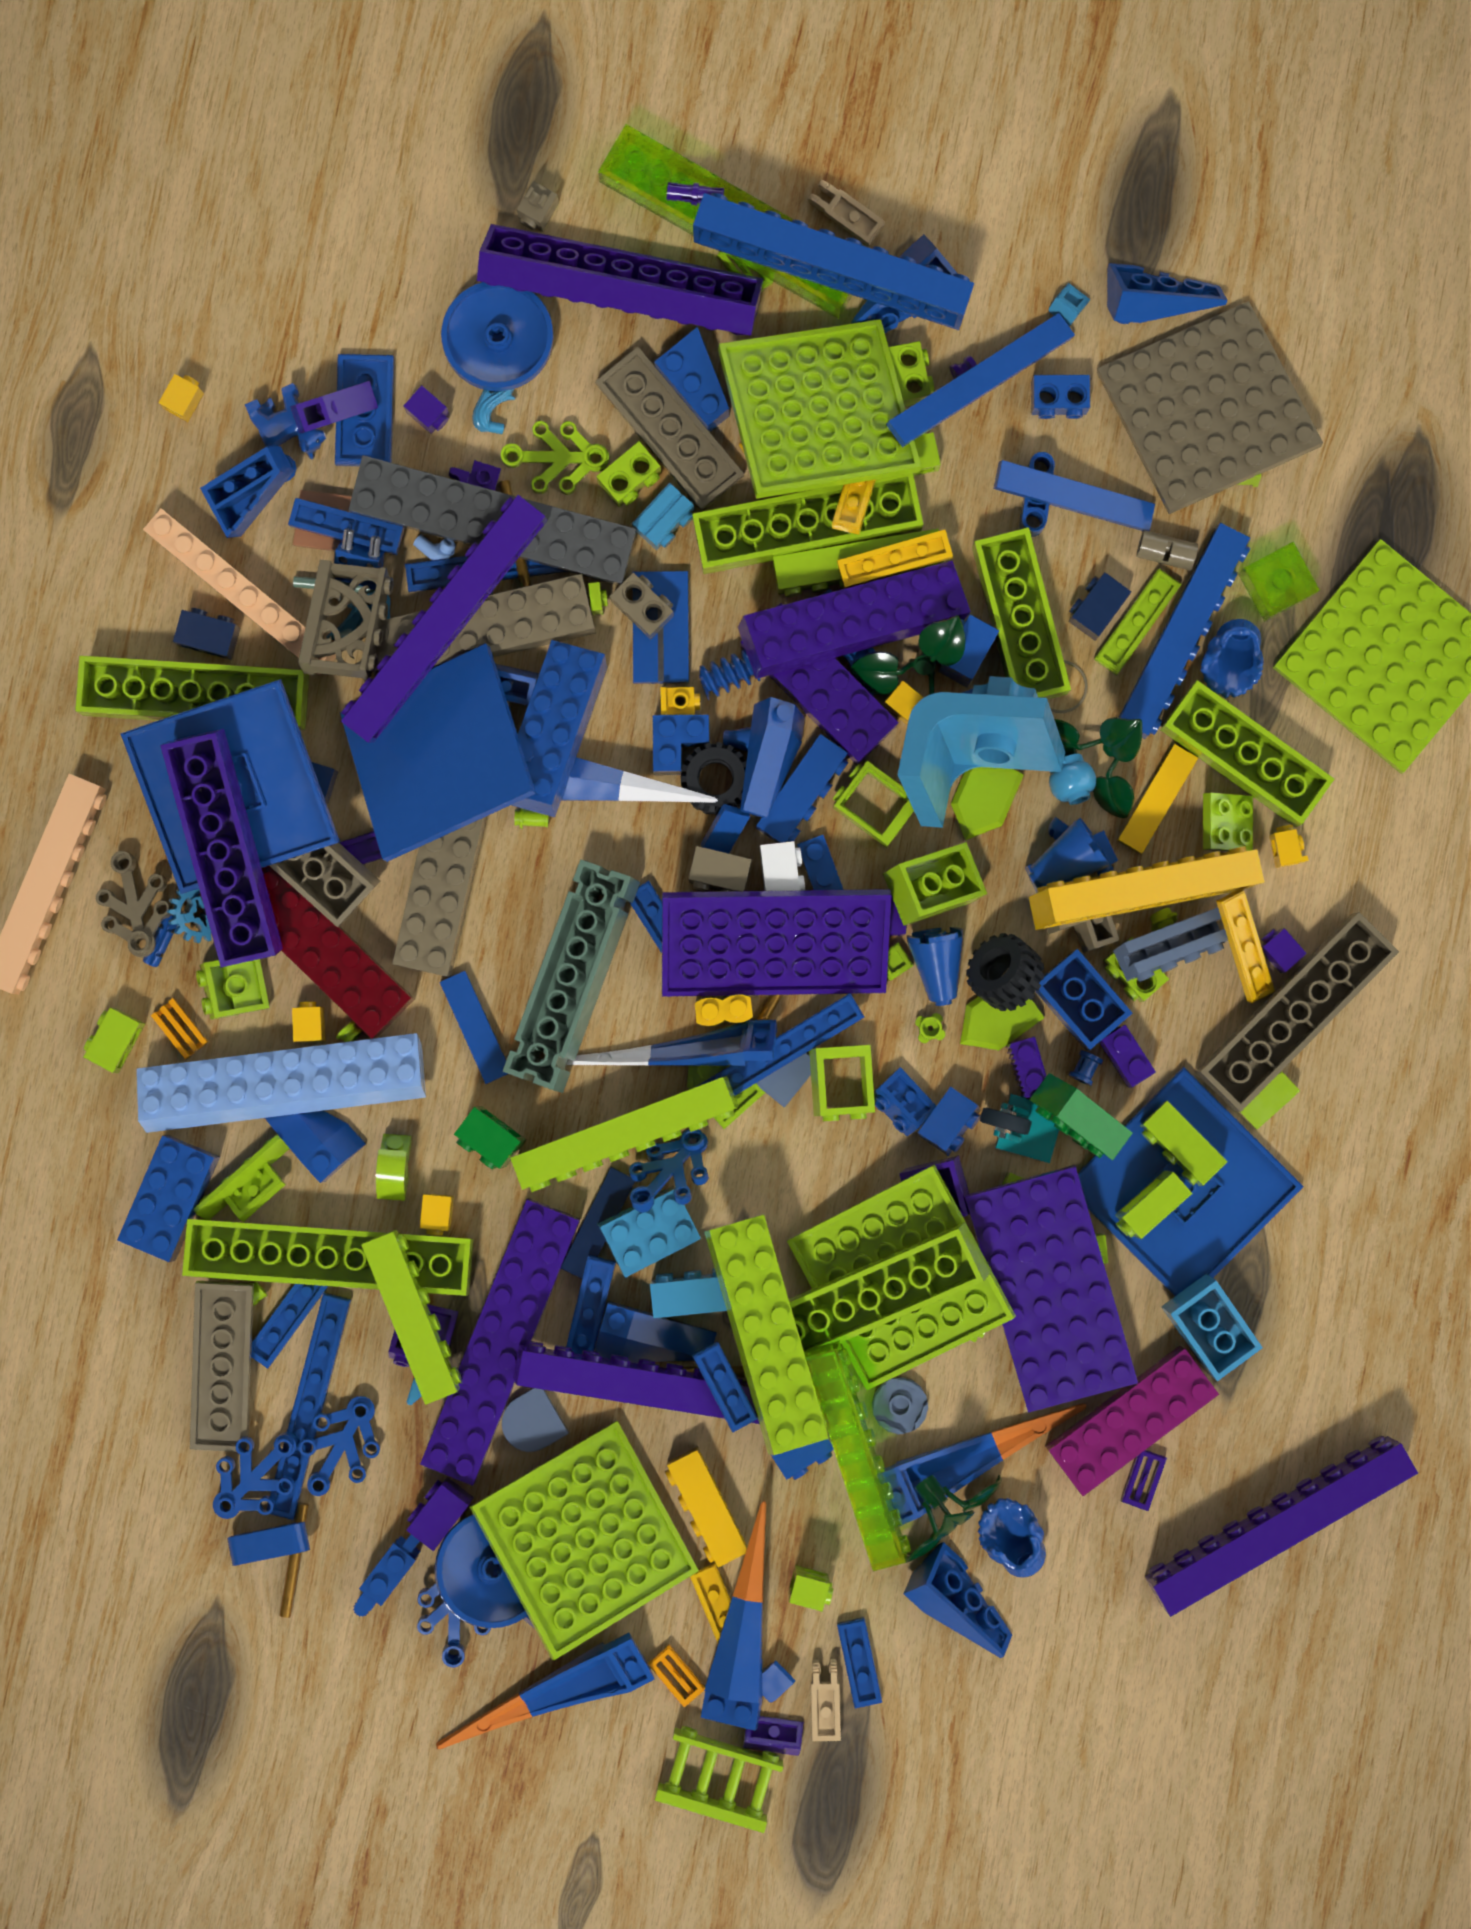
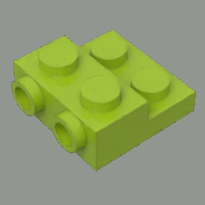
M260 959L225 967L220 966L219 960L199 965L200 970L196 971L198 986L204 987L206 998L201 1000L202 1009L205 1015L209 1014L210 1020L270 1008Z

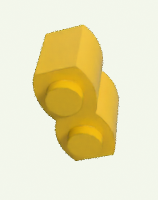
M732 995L724 1000L704 998L694 1003L696 1022L701 1026H715L724 1021L742 1023L753 1018L751 997L746 995Z

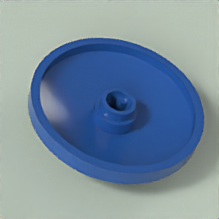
M485 282L469 287L454 299L444 316L441 330L444 353L455 373L467 383L488 391L512 390L534 379L547 364L552 352L554 339L550 315L543 302L533 292L516 291L513 288L500 285L490 286Z
M470 1515L462 1519L446 1534L436 1556L435 1581L443 1602L459 1619L477 1627L500 1628L524 1619L527 1613L475 1516Z

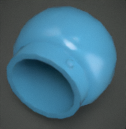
M1081 754L1065 756L1062 772L1049 771V787L1056 799L1062 802H1069L1070 805H1077L1091 797L1090 793L1096 786V775L1092 766L1084 761Z

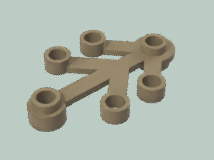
M118 851L111 858V867L115 872L121 874L127 904L115 898L114 893L107 889H101L97 892L96 901L99 905L110 907L130 919L133 931L122 926L120 920L114 916L104 917L101 926L104 931L116 934L128 941V949L134 956L147 957L155 949L156 940L154 934L163 919L169 918L172 915L167 913V910L164 914H160L161 906L166 905L167 909H173L170 903L163 900L156 902L153 908L154 913L145 927L143 916L157 892H162L166 889L167 880L159 874L151 875L148 879V886L140 899H138L133 876L136 860L132 854ZM128 859L129 865L123 869L122 864ZM160 878L161 884L155 888L154 882ZM108 893L109 899L103 903L102 897ZM114 920V927L109 929V921ZM145 939L146 945L141 949L139 946L140 941Z

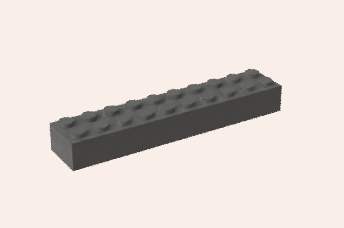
M362 455L349 511L408 529L472 545L474 542L477 544L481 543L485 537L482 532L491 520L497 522L503 514L500 509L509 497L515 499L516 496ZM525 499L545 515L548 521L521 554L520 559L582 574L583 576L617 585L623 583L636 535L635 528Z

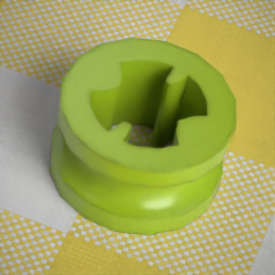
M351 1021L338 1033L336 1039H341L344 1042L355 1041L362 1034L363 1030L357 1028L356 1023Z

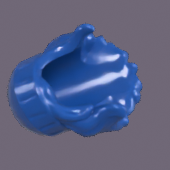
M1233 619L1226 622L1219 628L1216 636L1207 646L1200 671L1204 676V682L1207 683V687L1216 694H1221L1223 698H1228L1230 695L1233 698L1239 697L1241 694L1244 695L1247 690L1253 689V685L1257 684L1258 680L1261 679L1264 663L1263 654L1260 650L1261 633L1252 622L1245 619Z
M1000 1498L995 1504H988V1510L983 1511L981 1519L978 1521L980 1526L978 1529L979 1541L982 1548L986 1550L992 1560L1002 1564L1007 1572L1013 1576L1030 1577L1036 1574L1044 1565L1046 1549L1042 1543L1044 1531L1033 1511L1028 1505H1022L1016 1500L1012 1501L1009 1498Z

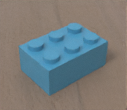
M674 1186L657 1193L654 1197V1205L648 1212L642 1213L630 1207L598 1223L625 1278L701 1239L685 1205H680L675 1201Z
M715 1268L712 1269V1274L701 1275V1270L684 1272V1277L673 1278V1273L657 1274L656 1280H651L650 1291L653 1318L727 1311Z
M1208 1274L1202 1276L1161 1306L1207 1374L1216 1381H1219L1263 1348L1221 1286Z

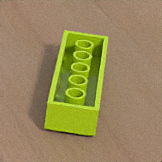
M1029 527L974 541L972 551L992 627L1000 630L995 639L1005 677H1011L1020 686L1035 688L1039 698L1052 699L1067 695L1071 691Z
M1198 680L1191 685L1160 728V731L1288 823L1293 824L1295 828L1304 823L1335 780Z

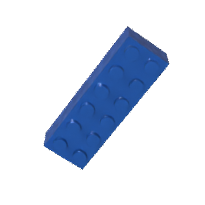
M551 640L518 732V738L536 794L514 803L512 806L556 817L607 671L605 654Z

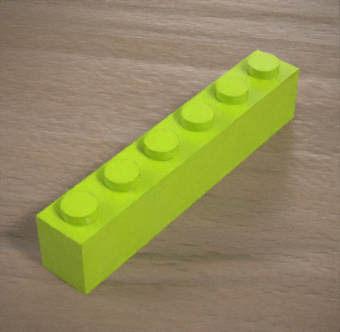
M939 529L774 556L773 567L778 595L785 594V597H794L801 595L802 590L812 589L814 593L829 590L828 586L837 584L840 585V588H844L837 560L938 532ZM941 561V562H938V563H934V564H931V565H927V566H924V567H920V568H917V569H913V570H910V571H906V572H903V573H907V572H911V571H914V570L926 568V567H929V566L941 564V563H944V561Z
M396 1229L361 1244L425 1405L458 1392L460 1389L459 1384L462 1383L460 1373L457 1367L452 1368L448 1359L451 1356L450 1348L446 1340L441 1341L438 1334V1330L441 1329L440 1323L435 1313L430 1314L427 1306L430 1303V1299L425 1287L420 1288L416 1277L420 1276L414 1260L409 1261L406 1250H409V1246L404 1234L399 1235Z

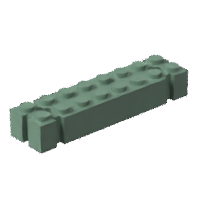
M581 859L573 881L578 883V887L575 893L569 891L514 1039L520 1042L517 1052L510 1050L502 1071L561 1093L564 1092L571 1073L565 1070L568 1059L572 1061L576 1059L629 915L623 911L626 901L633 903L640 885L638 880L613 870L608 871L599 865ZM600 894L604 895L602 900H598ZM541 1052L545 1053L544 1060L540 1058Z

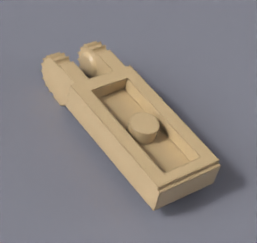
M821 180L818 184L819 189L830 198H833V200L828 204L819 196L811 193L808 197L809 203L819 211L824 212L825 216L862 243L869 246L885 225V221L843 190H838L828 182Z
M819 1659L812 1660V1741H841L839 1681H837V1660L830 1659L829 1682L819 1681V1673L821 1672Z

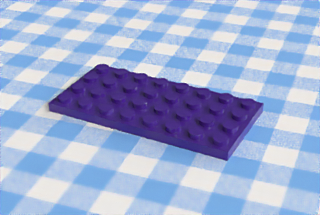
M890 889L662 892V997L886 993L891 891Z
M1072 1165L965 1195L980 1250L1016 1315L1014 1319L1002 1325L1028 1413L1137 1384L1138 1380L1076 1166Z

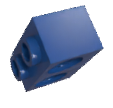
M1090 375L1033 376L1031 381V415H1038L1040 419L1055 418V415H1066L1068 419H1079L1083 415H1087L1090 409ZM1047 392L1052 395L1053 402L1044 403L1039 395ZM1071 392L1079 394L1081 402L1072 403L1068 399L1067 394Z

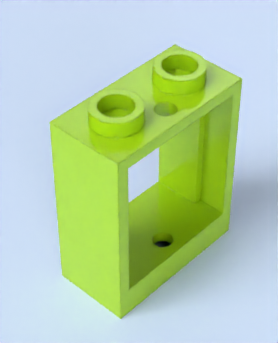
M867 761L864 766L858 764L849 776L853 781L847 789L841 786L835 794L833 800L836 803L833 809L887 848L914 810L904 788ZM867 774L906 802L883 834L844 806Z
M871 1045L814 1048L809 1051L814 1116H822L824 1122L839 1121V1115L850 1114V1120L866 1119V1113L875 1112ZM860 1057L863 1106L827 1108L824 1059Z
M1164 1170L1115 1214L1119 1220L1116 1225L1126 1236L1142 1239L1193 1193L1174 1172Z

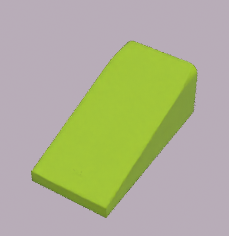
M1281 1071L1240 1113L1257 1130L1297 1095L1300 1090Z

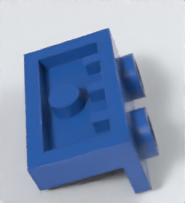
M901 1067L874 1091L876 1108L884 1112L892 1120L894 1127L899 1132L904 1133L905 1136H909L928 1119L936 1107L933 1101Z

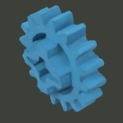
M177 889L176 894L179 897L177 899H169L174 904V908L167 909V913L173 914L174 917L168 923L177 925L174 933L181 934L184 932L183 939L189 941L193 936L195 943H200L202 936L206 941H212L201 896L198 895L201 894L200 889L180 894L179 889ZM186 900V907L184 911L181 912V907L184 901ZM196 906L203 908L204 912L200 913V918L193 916V913L197 911ZM185 923H194L198 931L189 929Z

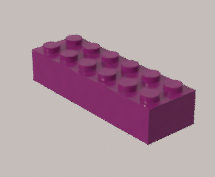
M1178 1346L1137 1377V1384L1123 1387L1045 1446L1082 1496H1085L1219 1395L1185 1348Z

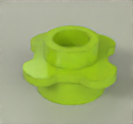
M1164 908L1154 913L1150 917L1152 931L1154 932L1175 924L1178 920L1177 912L1172 913L1170 908Z
M934 1013L931 1017L926 1018L919 1016L915 1020V1025L918 1026L920 1033L918 1040L921 1043H927L932 1039L939 1041L944 1039L946 1033L942 1030L941 1022L943 1018L940 1014ZM928 1026H932L933 1030L929 1031Z

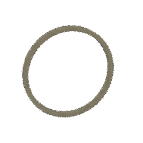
M1064 660V663L1075 667L1081 673L1084 679L1085 690L1082 699L1076 706L1067 710L1051 708V711L1055 713H1067L1075 710L1082 704L1087 694L1088 684L1084 672L1076 664Z

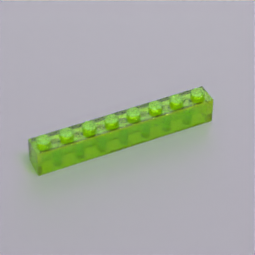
M840 1340L807 1349L805 1358L872 1570L877 1571L906 1563L908 1552H911L910 1543L907 1535L902 1536L899 1527L902 1525L901 1515L898 1508H893L891 1499L894 1498L890 1482L885 1483L882 1474L885 1472L882 1456H877L874 1446L877 1445L873 1429H868L865 1421L868 1418L865 1403L859 1402L856 1393L859 1392L857 1378L855 1375L851 1376L848 1365H851L847 1348L842 1349Z

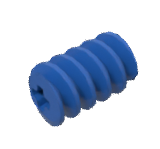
M745 649L741 650V659L735 653H732L731 663L722 657L720 658V667L714 661L710 662V671L703 665L699 667V678L708 700H710V691L717 697L720 696V687H723L727 693H730L731 683L740 689L742 679L748 685H751V676L754 675Z

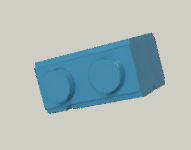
M669 483L632 523V528H635L636 532L655 550H658L661 546L666 548L676 537L673 534L680 525L684 528L691 522L694 505Z

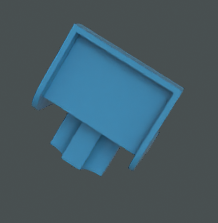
M990 676L987 684L974 685L972 694L934 693L924 697L914 706L909 716L897 775L920 825L943 828L951 787L955 780L964 772L978 767L1062 772L1065 749L1047 698H1039L1035 688L1020 686L1011 677Z

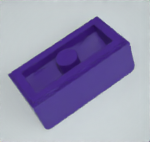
M760 1716L758 1728L755 1731L745 1729L743 1748L799 1756L804 1722Z

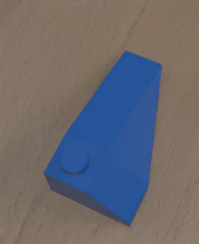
M924 234L901 255L914 259L916 264L925 267L927 265H935L940 267L943 273L952 276L958 274ZM867 300L850 323L881 319L884 332L887 333L896 328L899 322L911 316L913 318L917 316Z
M1108 264L1107 308L1113 320L1121 324H1129L1130 322L1142 323L1223 306L1227 303V298L1218 285L1189 278L1180 282L1169 277V273L1160 272L1159 276L1143 273L1144 267L1136 265Z
M325 1110L265 1118L300 1162L320 1183L326 1182L366 1145L348 1123L325 1112Z
M609 1301L594 1351L599 1352L602 1358L610 1359L611 1354L628 1357L627 1360L633 1363H638L639 1359L655 1362L693 1361V1354L714 1343L717 1332L666 1317L653 1318V1313Z
M944 1542L940 1543L912 1572L903 1594L925 1614L997 1657H1004L1012 1638V1633L994 1606H988L980 1594L983 1589L978 1582L973 1583L966 1572L968 1567L963 1559Z

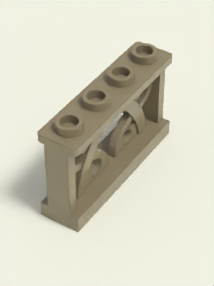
M329 560L319 561L298 661L304 674L315 675V673L364 678V680H367L369 677L371 678L372 671L375 672L378 665L377 646H381L383 641L382 620H386L388 616L387 596L391 595L393 591V578H390L387 568L335 564ZM335 577L353 580L350 583V585L347 586L344 583L335 580ZM363 581H373L376 584V590L372 595H366L365 593L369 586H363L359 589L358 593L355 592V589ZM341 595L344 597L337 606L330 605L332 598H337L340 601ZM350 601L360 612L364 621L349 635L341 638L335 625L326 620L327 616L336 615L343 611ZM367 605H372V610H371V611H370V609L368 608ZM325 632H332L335 641L332 642L331 636L329 639L324 640L323 634ZM347 650L348 655L354 659V651L361 650L363 652L362 659L356 664L346 663L342 658V652ZM336 654L337 662L318 660V658Z

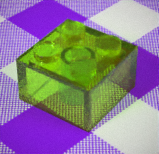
M1294 542L1244 567L1238 573L1264 622L1310 599L1320 591Z

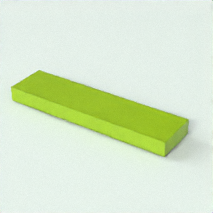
M1158 569L1094 660L1117 676L1182 584L1161 569Z

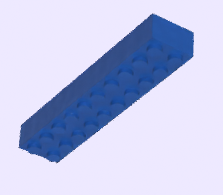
M711 193V195L703 194L693 223L695 243L956 330H960L974 287V283L970 282V279L962 274H954L952 276L943 273V270L935 265H927L925 267L916 264V261L908 256H900L898 258L889 255V252L881 247H873L871 249L862 246V243L854 238H846L844 240L835 237V234L827 229H819L817 231L808 228V225L800 220H792L790 222L781 219V216L775 212L765 211L763 213L754 210V207L748 203L738 202L736 204L727 201L725 196L718 193Z

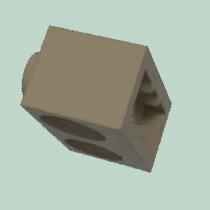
M632 573L610 595V600L651 640L674 617V612L671 609L673 604L663 594L658 597L651 590L654 586L643 575L637 577ZM630 589H639L642 592L640 599L636 601L629 600L626 594ZM651 608H658L661 610L662 615L658 620H650L646 617L647 611Z

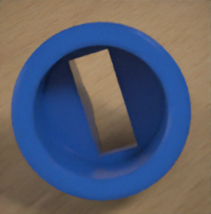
M1055 817L1048 827V833L1050 837L1057 840L1069 826Z

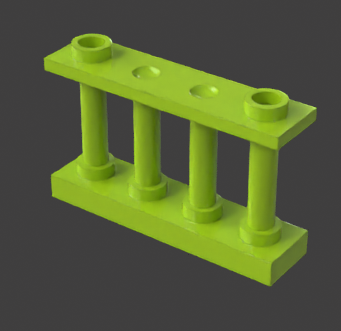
M690 1727L674 1728L673 1740L679 1741L680 1744L669 1781H666L665 1784L658 1783L655 1801L764 1833L767 1825V1815L763 1814L761 1808L772 1770L783 1771V1760L779 1759V1755L770 1751H763V1754L701 1736L697 1734V1730ZM692 1745L707 1750L697 1787L692 1792L681 1789L682 1786L679 1784ZM719 1753L734 1758L724 1796L716 1800L708 1797L707 1790ZM745 1762H749L762 1767L751 1805L747 1806V1808L736 1806L734 1799Z

